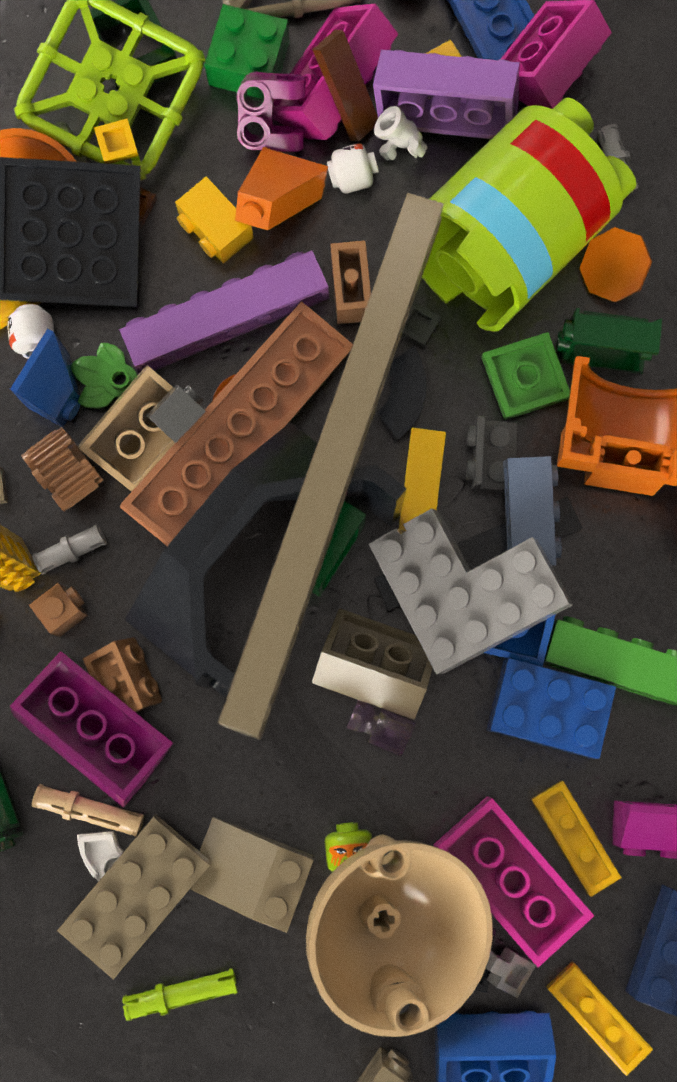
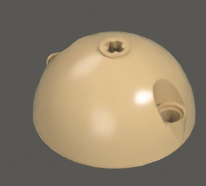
M387 835L374 837L365 848L347 858L329 875L319 890L309 915L306 932V953L313 980L321 997L331 1011L345 1023L362 1032L376 1036H407L434 1027L450 1017L465 1003L484 974L490 957L493 939L492 915L489 901L474 873L460 859L445 850L416 841H395ZM410 1004L409 1009L405 1013L399 1014L405 1005Z

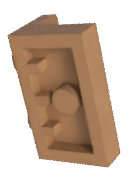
M134 637L114 641L83 658L89 675L136 713L162 702L158 684L151 676L144 659V652Z

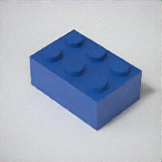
M508 658L502 663L486 730L576 755L600 759L616 687Z

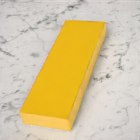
M411 428L404 487L407 490L400 513L398 529L406 531L403 524L431 508L437 511L446 432Z
M559 781L531 798V801L588 896L592 897L622 878L564 781Z
M573 961L546 986L626 1076L653 1050Z

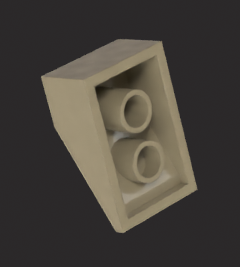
M212 817L200 852L211 861V865L190 890L252 920L287 933L315 856Z

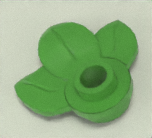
M100 343L97 357L83 356L71 364V370L75 377L82 384L86 385L78 399L80 405L86 408L100 409L109 406L115 398L121 396L137 377L135 370L126 364L125 356L121 349L109 343ZM118 375H125L126 380L123 384L117 385L114 383Z

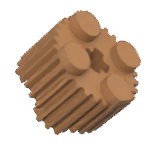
M62 427L52 431L21 455L39 484L44 489L48 488L52 493V498L64 512L99 487L98 484L103 481L95 467L91 466V463L79 449L78 445Z

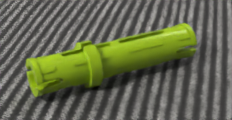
M232 968L228 971L168 986L161 983L155 985L153 990L129 996L125 995L122 997L123 1004H126L123 1006L125 1018L127 1021H131L132 1019L158 1012L162 1016L169 1014L170 1009L233 993L237 994L238 988L235 985L237 982L234 970Z

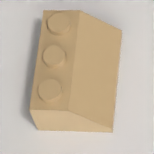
M147 365L79 444V449L131 492L175 444L171 438L146 416L173 388Z

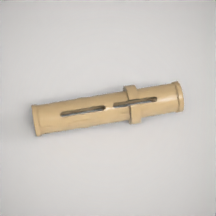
M39 784L36 788L32 800V807L55 812L62 815V818L70 821L74 818L137 837L140 833L145 817L144 814L81 797L79 792L73 790L67 793Z

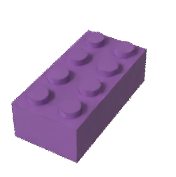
M381 50L373 82L378 118L387 108L397 106L404 112L408 120H412L415 123L417 130L420 132L492 139L518 113L520 62H511L504 59H479L470 56H446L437 53H413L403 50Z

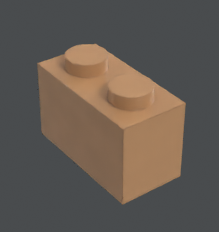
M366 241L332 243L331 265L337 324L361 322L371 296Z

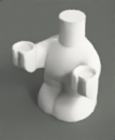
M391 106L379 116L374 127V134L382 140H388L379 150L380 155L387 161L389 159L394 160L397 156L395 150L397 147L407 149L415 158L417 156H424L427 144L422 141V134L417 130L415 123L412 120H408L399 107Z

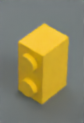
M207 176L175 202L179 216L176 217L179 224L187 233L190 234L193 231L201 239L199 244L205 253L211 258L216 256L223 264L254 239L252 226L235 221L236 208Z

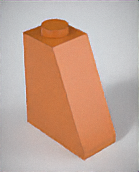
M263 147L238 191L235 221L268 231L322 199L328 166Z

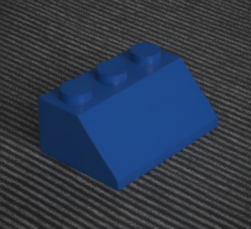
M525 1011L518 1014L486 1012L484 1014L462 1015L461 1013L454 1012L446 1020L435 1026L436 1082H552L556 1049L550 1013Z

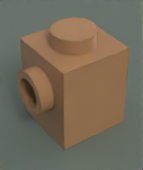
M59 583L29 604V607L48 632L58 637H61L88 616L81 607L85 602L75 588L72 586L67 588Z

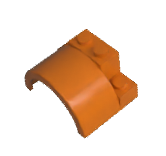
M577 356L573 366L566 425L561 432L557 467L585 471L584 485L654 496L664 484L677 486V388L648 390L615 384L601 378L591 370L589 366L590 358Z

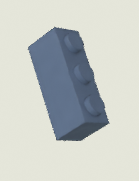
M551 456L507 458L503 461L507 551L534 537L539 541L551 565L554 566L556 565V558H561L562 554L560 537H555L554 522H559L560 520L559 502L553 501V487L558 485L557 465H552Z

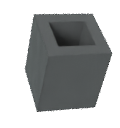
M175 385L146 416L176 443L206 411L200 406L203 399L189 385L184 390L179 385Z

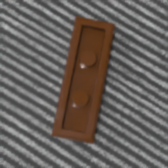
M334 30L312 50L350 140L359 142L375 127L378 116L344 30Z

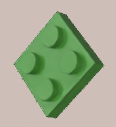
M548 332L482 354L481 358L504 420L569 400L570 389Z

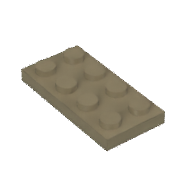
M155 814L57 931L114 979L208 869L211 861Z

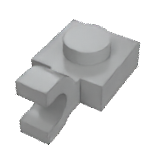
M505 947L501 956L490 951L486 969L491 973L487 980L495 987L518 998L536 965L526 957Z

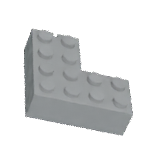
M431 508L403 524L406 531L396 528L369 543L376 560L436 674L447 673L573 605L539 541L534 537L471 570L441 513Z

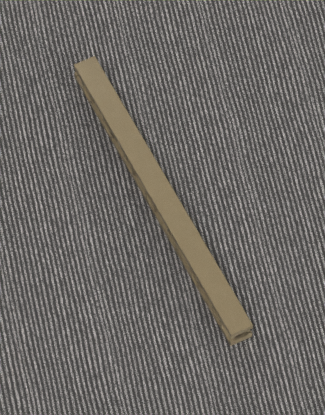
M410 193L406 195L218 723L225 728L260 740L262 738L442 220L440 215L443 211L444 203Z

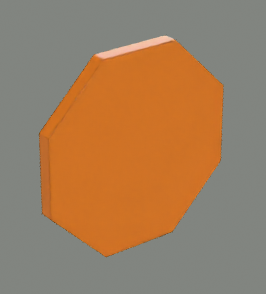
M614 227L589 242L580 265V271L589 293L618 302L642 289L651 267L652 259L642 236Z

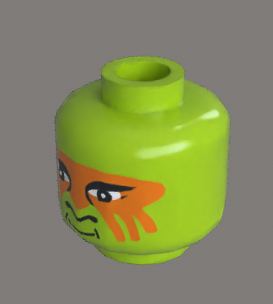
M358 822L336 824L337 832H332L325 837L327 867L330 871L333 872L347 858L365 848L372 839V834L368 830L358 829Z

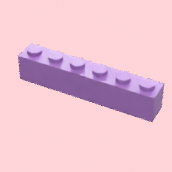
M311 250L306 253L296 252L288 256L280 264L259 267L254 271L253 275L243 279L232 278L224 282L221 288L214 291H201L191 296L187 302L179 305H166L157 314L148 318H134L126 324V327L119 330L137 372L140 373L146 365L155 371L290 315L301 301L308 307L329 299V286L313 251Z

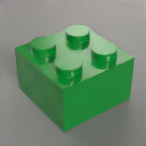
M223 4L204 64L208 85L237 92L242 80L249 73H281L290 43L288 20ZM253 86L247 89L249 96L264 98V93L260 88Z

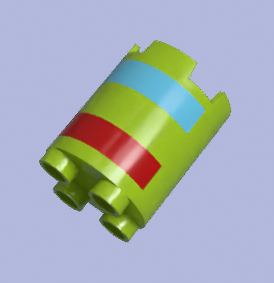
M572 98L562 99L553 109L539 105H531L522 109L429 198L430 200L444 203L440 215L442 217L441 224L422 278L445 303H448L463 292L476 304L486 309V312L477 322L481 329L493 332L501 330L620 212L623 200L636 188V178L631 169L617 157L606 156L589 136L594 130L592 117L582 104Z

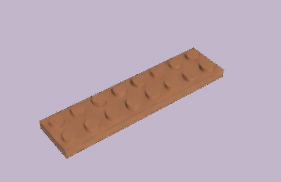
M301 301L205 409L206 412L167 451L121 503L120 508L168 546L227 474L292 421L351 352L353 344Z

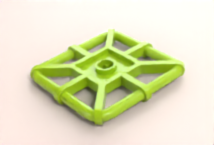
M67 0L45 43H40L37 49L39 55L19 93L14 112L16 118L22 120L31 129L45 134L72 149L71 153L81 157L84 155L98 163H104L101 150L89 142L95 132L94 127H97L100 121L108 124L127 118L131 128L140 108L163 121L144 159L141 161L140 157L137 156L131 158L132 164L125 161L112 163L140 166L141 180L147 179L146 175L156 166L175 126L180 125L183 119L181 114L201 76L203 63L206 59L202 50H198L189 41L149 21V16L141 12L137 15L111 0ZM88 6H92L132 27V31L122 51L99 39ZM79 8L91 40V44L81 64L57 51ZM143 34L185 55L184 57L154 66H149L132 57ZM51 62L75 74L66 93L31 103ZM188 69L169 108L146 98L155 79ZM111 78L116 79V84L120 87L119 90H111L109 94L105 93V86L102 83ZM68 106H73L89 115L78 136L38 117L39 115Z

